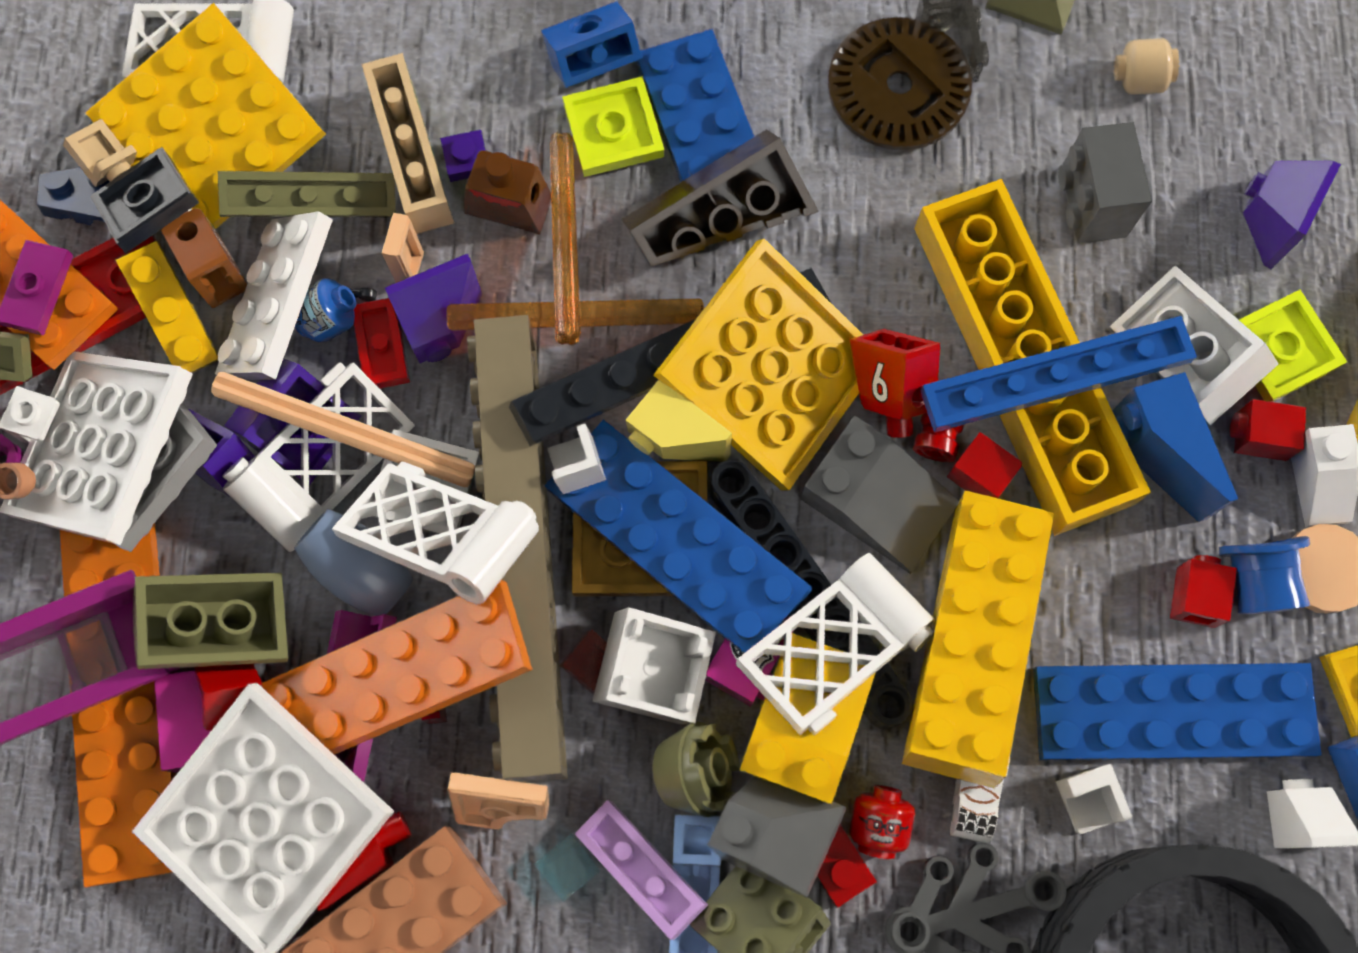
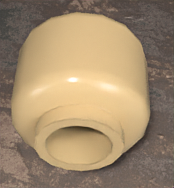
M1167 39L1129 41L1124 48L1123 55H1116L1115 81H1122L1123 87L1128 94L1163 93L1168 89L1170 83L1176 82L1178 78V49L1172 48Z

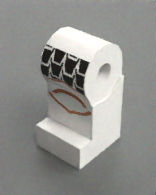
M956 779L952 802L954 807L950 826L951 836L988 844L991 842L997 824L1003 781L995 788H990Z

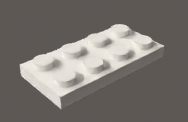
M319 211L271 219V222L262 232V246L257 260L248 270V284L243 298L238 302L233 311L232 319L234 322L228 339L224 341L219 349V363L215 375L219 372H225L244 380L276 379L333 219Z

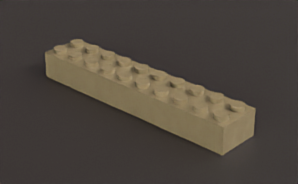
M528 315L475 319V335L467 336L469 361L474 363V371L477 377L470 378L472 405H476L477 415L480 418V421H473L472 423L475 449L479 448L480 459L483 460V465L475 466L478 493L482 492L483 500L497 506L504 501H520L534 511L539 527L537 534L501 579L507 582L532 670L498 684L497 694H490L489 696L491 722L496 723L500 731V742L492 743L493 766L495 771H500L504 780L528 783L568 779L547 489L544 486L546 484L544 443L542 441L530 447L509 408L513 400L539 389L536 342Z

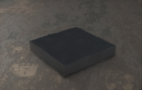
M163 147L157 149L91 195L115 242L125 253L199 203L172 158Z

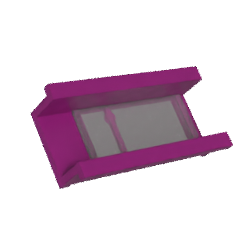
M133 570L126 571L0 623V745L161 677L181 671L180 667L137 669L133 625V593L136 575Z

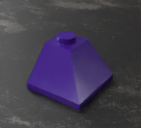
M1276 160L1265 174L1260 172L1255 174L1244 193L1250 199L1243 211V215L1265 267L1272 270L1306 236L1341 166L1340 163L1333 160Z
M468 253L385 287L419 363L443 360L451 354L452 350L460 347L482 296V291Z

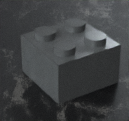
M1134 122L1082 128L1076 141L1070 146L1064 163L1059 166V186L1062 191L1066 190L1068 199L1066 221L1069 229H1074L1077 243L1126 238L1152 202Z

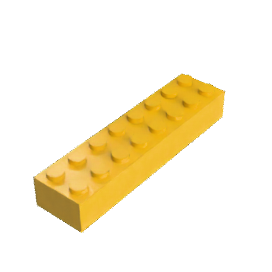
M1002 179L922 207L914 230L978 370L1080 343ZM1101 387L999 415L1019 460L1022 461L1024 471L1041 508L1054 512L1051 529L1054 536L1132 507L1151 493Z

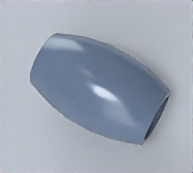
M329 509L325 510L295 545L294 549L312 576L341 601L375 616L388 613L404 595L413 581L409 570L401 564L340 539L335 535L332 528L342 518L343 514ZM360 522L354 527V529L359 531L369 529Z

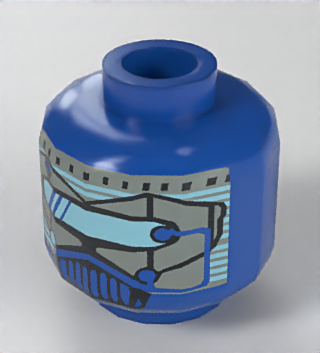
M323 278L311 284L294 328L302 336L316 342L329 341L347 331L354 325L355 320L354 308L356 307V298L353 292L347 286L330 278Z

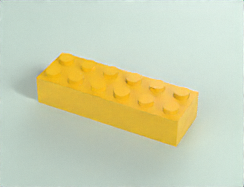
M964 490L954 512L933 611L935 622L930 627L934 633L926 645L901 764L990 788H995L1006 778L1054 512Z

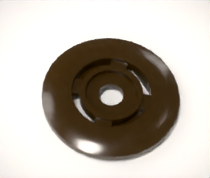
M890 17L871 21L860 26L841 42L831 60L827 87L829 99L836 115L854 135L878 147L891 150H911L929 146L941 140L959 124L970 102L972 76L968 61L961 48L944 31L921 20L907 17ZM891 52V54H887L879 58L871 66L869 73L865 69H863L865 65L873 58L881 54ZM894 74H903L910 79L912 88L903 94L894 93L889 89L887 80ZM930 96L938 97L936 102L915 118L911 116L924 108Z

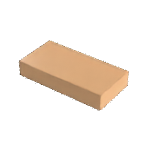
M393 213L382 249V255L397 283L418 274L424 251L409 216Z

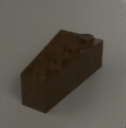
M766 129L621 220L642 255L653 267L704 250L706 246L724 240L729 242L743 237L745 233L764 227L772 228L784 224L785 220L800 215L805 217L819 211L781 138Z

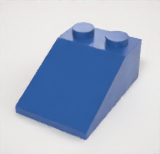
M1185 372L1134 387L1112 410L1139 468L1196 521L1207 520L1238 499Z

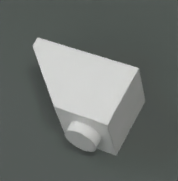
M1354 425L1309 428L1305 431L1304 450L1291 458L1305 527L1317 524L1336 525L1350 523L1353 521L1358 496V443Z
M1313 779L1284 780L1283 790L1267 791L1274 848L1358 846V831L1332 787L1314 788Z

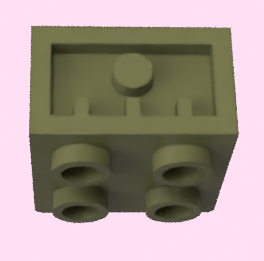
M737 866L733 868L706 901L708 906L690 923V926L720 953H808L831 925L822 908L809 897L801 896Z

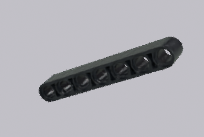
M726 460L719 463L714 468L711 477V496L723 515L769 553L776 548L788 549L794 557V562L786 567L807 584L815 586L820 594L832 584L748 467L737 460ZM725 477H735L741 481L743 488L736 493H727L720 488L718 483ZM751 512H759L767 518L768 525L763 529L755 530L745 523L744 517ZM835 597L825 605V620L850 622V610ZM802 602L793 612V614H795L801 608L807 605V603ZM817 612L810 618L817 619ZM804 628L810 638L817 642V629ZM846 633L844 640L837 642L829 640L824 635V645L849 653L850 633ZM857 634V654L873 656L880 654V651L868 635ZM888 663L875 672L863 709V713L868 720L880 729H892L899 726L908 719L913 709L912 698L908 690ZM889 695L898 701L900 712L897 718L889 719L879 712L877 702L880 696Z

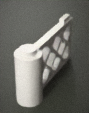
M253 0L252 4H215L228 19L241 18L240 27L237 30L284 84L294 15L293 7L284 0ZM134 4L122 77L125 79L138 68L139 59L152 49L155 52L159 50L156 47L174 31L176 33L180 32V26L190 18H196L211 4ZM146 17H163L166 21L164 25L149 37L144 33Z
M338 362L320 380L325 388L310 402L312 405L339 415L340 412H364V424L372 426V412H387L400 425L396 429L408 433L415 426L354 362L350 363L347 367ZM351 377L364 388V407H340V388ZM333 395V407H321ZM372 398L381 407H372ZM288 424L253 459L246 461L241 457L224 473L223 477L228 482L223 487V490L287 551L292 552L295 550V545L319 516L327 509L333 510L383 459L382 457L364 451V462L356 470H340L341 442L330 438H308V430L301 428V438H290L300 427ZM284 443H301V470H283L271 456ZM308 443H333V470H309ZM289 475H301V486ZM309 475H333V494L321 506L309 495ZM340 475H351L341 485Z
M403 461L398 466L388 463L332 528L335 535L340 539L448 584L456 594L474 604L484 603L539 531L536 515L526 504L520 501H504L497 506L425 477L423 469ZM394 481L407 486V493L383 499L384 492ZM433 498L443 500L444 507L419 514L417 503ZM410 505L411 517L387 523L385 512ZM472 512L481 515L474 524L456 529L455 517ZM378 515L380 526L362 531L354 529L361 519ZM447 520L448 532L423 538L422 527ZM415 530L416 541L400 546L390 544L389 536ZM452 544L453 551L441 565L427 559V551Z
M868 553L852 564L840 579L737 659L736 665L800 735L808 729L815 736L837 716L832 708L899 652L909 647L915 652L922 648L934 633L930 627L935 622V618L871 553ZM837 597L850 610V622L825 620V605ZM817 612V619L810 618ZM797 627L817 629V649L791 647V632ZM825 630L850 633L849 653L824 650ZM857 634L875 636L886 649L878 656L857 654ZM784 638V646L776 645ZM763 654L783 656V677L764 675L753 662ZM791 657L816 660V681L790 678ZM824 661L849 663V680L844 684L824 682ZM857 664L866 665L857 672ZM776 687H782V693ZM790 688L816 691L815 708L804 717L789 702ZM823 692L832 693L823 700Z

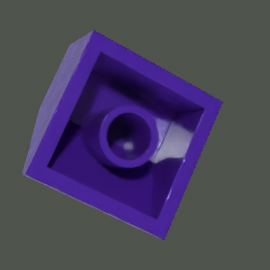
M284 358L276 379L259 380L256 383L310 403L325 388L319 380L298 363ZM333 395L321 407H333ZM340 398V407H350ZM239 405L224 424V427L234 432L257 452H260L289 423ZM340 412V415L359 421L362 417L358 412ZM301 428L290 438H301ZM308 431V438H327ZM284 443L271 458L284 470H301V443ZM308 443L309 470H322L333 455V443ZM293 475L301 481V475ZM309 475V486L317 475Z

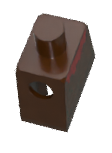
M481 150L476 156L466 184L464 213L540 235L553 196L536 165L510 158L502 152L492 153Z

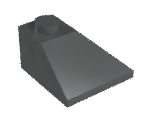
M755 776L728 800L708 842V846L722 860L807 898L846 808L838 803L832 802L830 804Z

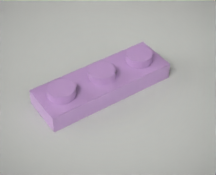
M607 800L575 833L579 840L670 940H675L708 906L612 801Z

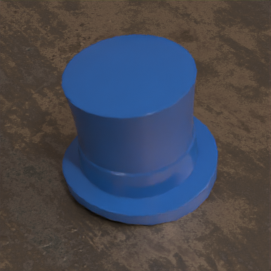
M1300 536L1264 544L1219 547V556L1230 557L1232 567L1237 568L1238 613L1268 614L1300 609L1311 605L1303 581L1299 549L1310 545L1309 536Z

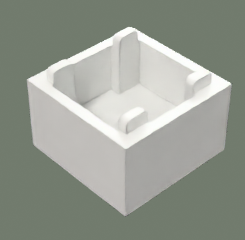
M630 607L614 612L592 702L675 724L695 723L716 632Z

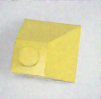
M659 380L626 419L627 430L631 434L628 437L629 441L646 455H650L653 451L662 459L724 462L731 455L732 432Z

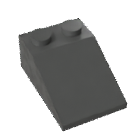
M855 415L804 486L800 498L803 502L910 574L959 503V500L893 440Z

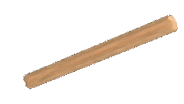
M219 372L212 384L211 392L215 397L398 464L401 461L423 469L426 474L461 487H468L474 476L475 465L473 463L231 374Z

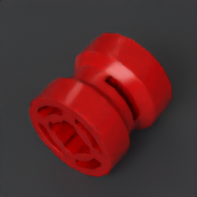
M928 413L922 414L920 422L923 428L922 432L915 437L913 451L919 456L933 461H955L959 449L956 439L957 435L962 433L964 425L934 433Z

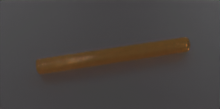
M555 132L551 135L550 142L555 339L561 345H575L579 342L581 325L573 137L568 132L563 134Z
M700 298L449 304L446 309V323L451 331L474 330L475 319L528 315L531 328L686 324L697 319L705 307Z

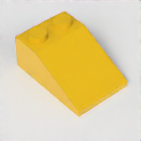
M791 633V647L817 649L816 641ZM824 645V650L844 652L833 647ZM780 656L773 676L783 677V656ZM791 657L790 678L816 681V660ZM824 661V682L844 684L849 680V663ZM857 664V672L866 665ZM875 673L832 708L837 716L815 736L808 729L800 735L765 697L740 770L832 804ZM776 687L782 693V687ZM790 688L789 702L804 717L815 708L816 691ZM823 692V700L832 693Z

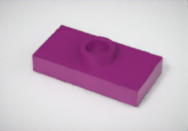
M25 240L0 306V325L44 336L74 256L68 249Z

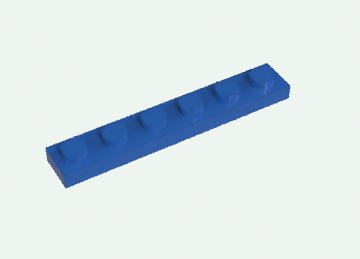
M1182 316L925 384L920 392L935 433L1189 364L1197 358Z

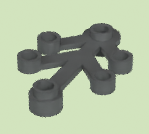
M976 843L968 851L967 860L969 865L948 908L929 914L941 885L947 884L954 874V868L950 860L943 856H933L924 863V879L910 907L898 908L889 915L885 924V937L890 947L897 953H922L924 951L927 953H976L970 950L960 951L934 935L955 929L996 953H1006L1007 946L1012 942H1016L1020 946L1021 953H1030L1027 943L1021 938L1007 937L980 920L1030 905L1039 910H1055L1065 901V883L1053 872L1038 871L1027 878L1025 886L974 901L988 871L996 867L999 859L997 850L991 844ZM980 848H985L990 853V862L984 867L980 866L975 860V854ZM936 861L942 862L946 867V875L940 880L933 878L930 872L931 865ZM1041 881L1047 883L1050 888V894L1045 900L1039 899L1035 893V887ZM910 921L916 927V935L913 939L907 941L901 937L900 928L903 923Z

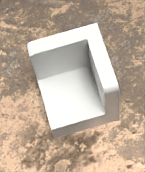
M586 424L577 426L579 438L547 448L554 468L552 471L554 481L563 494L606 480L594 439Z
M1111 763L1056 781L1076 833L1084 834L1111 823L1132 819V814Z

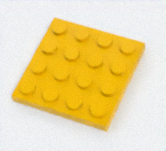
M214 3L85 112L93 123L102 119L124 148L129 145L135 148L137 155L134 163L130 165L131 167L163 147L199 201L192 209L200 208L215 229L229 218L220 217L218 171L283 172L326 135Z
M763 238L756 241L654 373V376L732 432L731 446L781 491H788L859 394L850 339L863 334Z

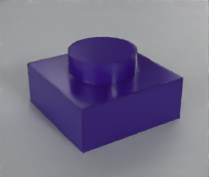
M481 129L440 138L450 183L468 179L478 152L481 150L486 151Z

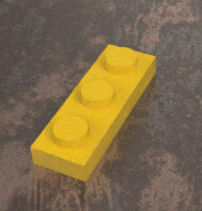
M155 241L117 259V264L171 364L194 373L217 362L218 352L160 243Z

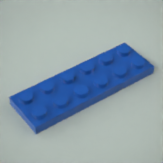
M604 419L591 432V435L594 439L606 480L566 494L561 492L553 476L544 485L547 491L743 654L784 623L812 591V587L649 455L636 448L628 438Z
M1311 663L1037 666L1033 668L1039 760L1322 756Z

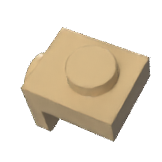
M102 119L66 137L63 146L95 187L108 180L111 182L130 169V165L134 163L137 151L132 145L125 148L121 145Z

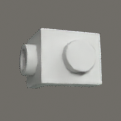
M16 386L0 421V429L29 444L31 439L43 441L60 403L55 398Z

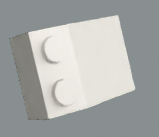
M1174 266L1122 314L1110 328L1115 333L1182 316L1197 358L1192 363L1159 371L1156 374L1163 379L1185 372L1206 422L1212 425L1279 363L1264 341L1177 266Z

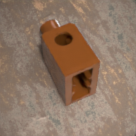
M191 208L161 229L188 281L212 309L245 292L248 284L218 232L200 208Z

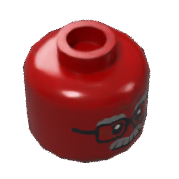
M874 785L873 792L862 793L855 799L849 835L855 843L859 844V852L875 858L894 859L896 853L903 852L909 847L915 819V808L908 801L901 799L902 791L900 789L885 785Z

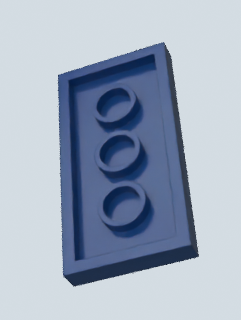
M713 29L641 50L642 59L637 60L636 64L641 77H643L649 99L680 182L754 137Z

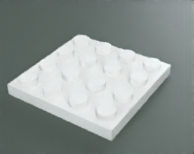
M73 352L67 357L50 395L60 405L43 441L31 439L21 460V463L27 465L34 472L36 485L29 495L24 498L4 499L0 513L16 519L121 545L125 533L132 525L133 515L142 493L150 482L151 472L161 448L168 439L169 429L179 405H181L186 397L187 387L193 374L175 365Z
M258 683L248 684L132 832L254 953H280L394 811Z

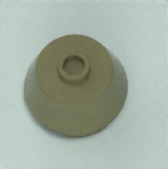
M698 721L691 723L661 741L657 746L653 758V777L657 792L667 806L703 817H712L718 811L724 810L728 800L736 794L734 791H731L732 772L740 771L737 750L729 734L720 735L717 732V724L706 725Z

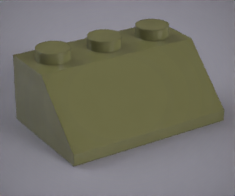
M282 573L135 576L133 625L137 669L288 661Z

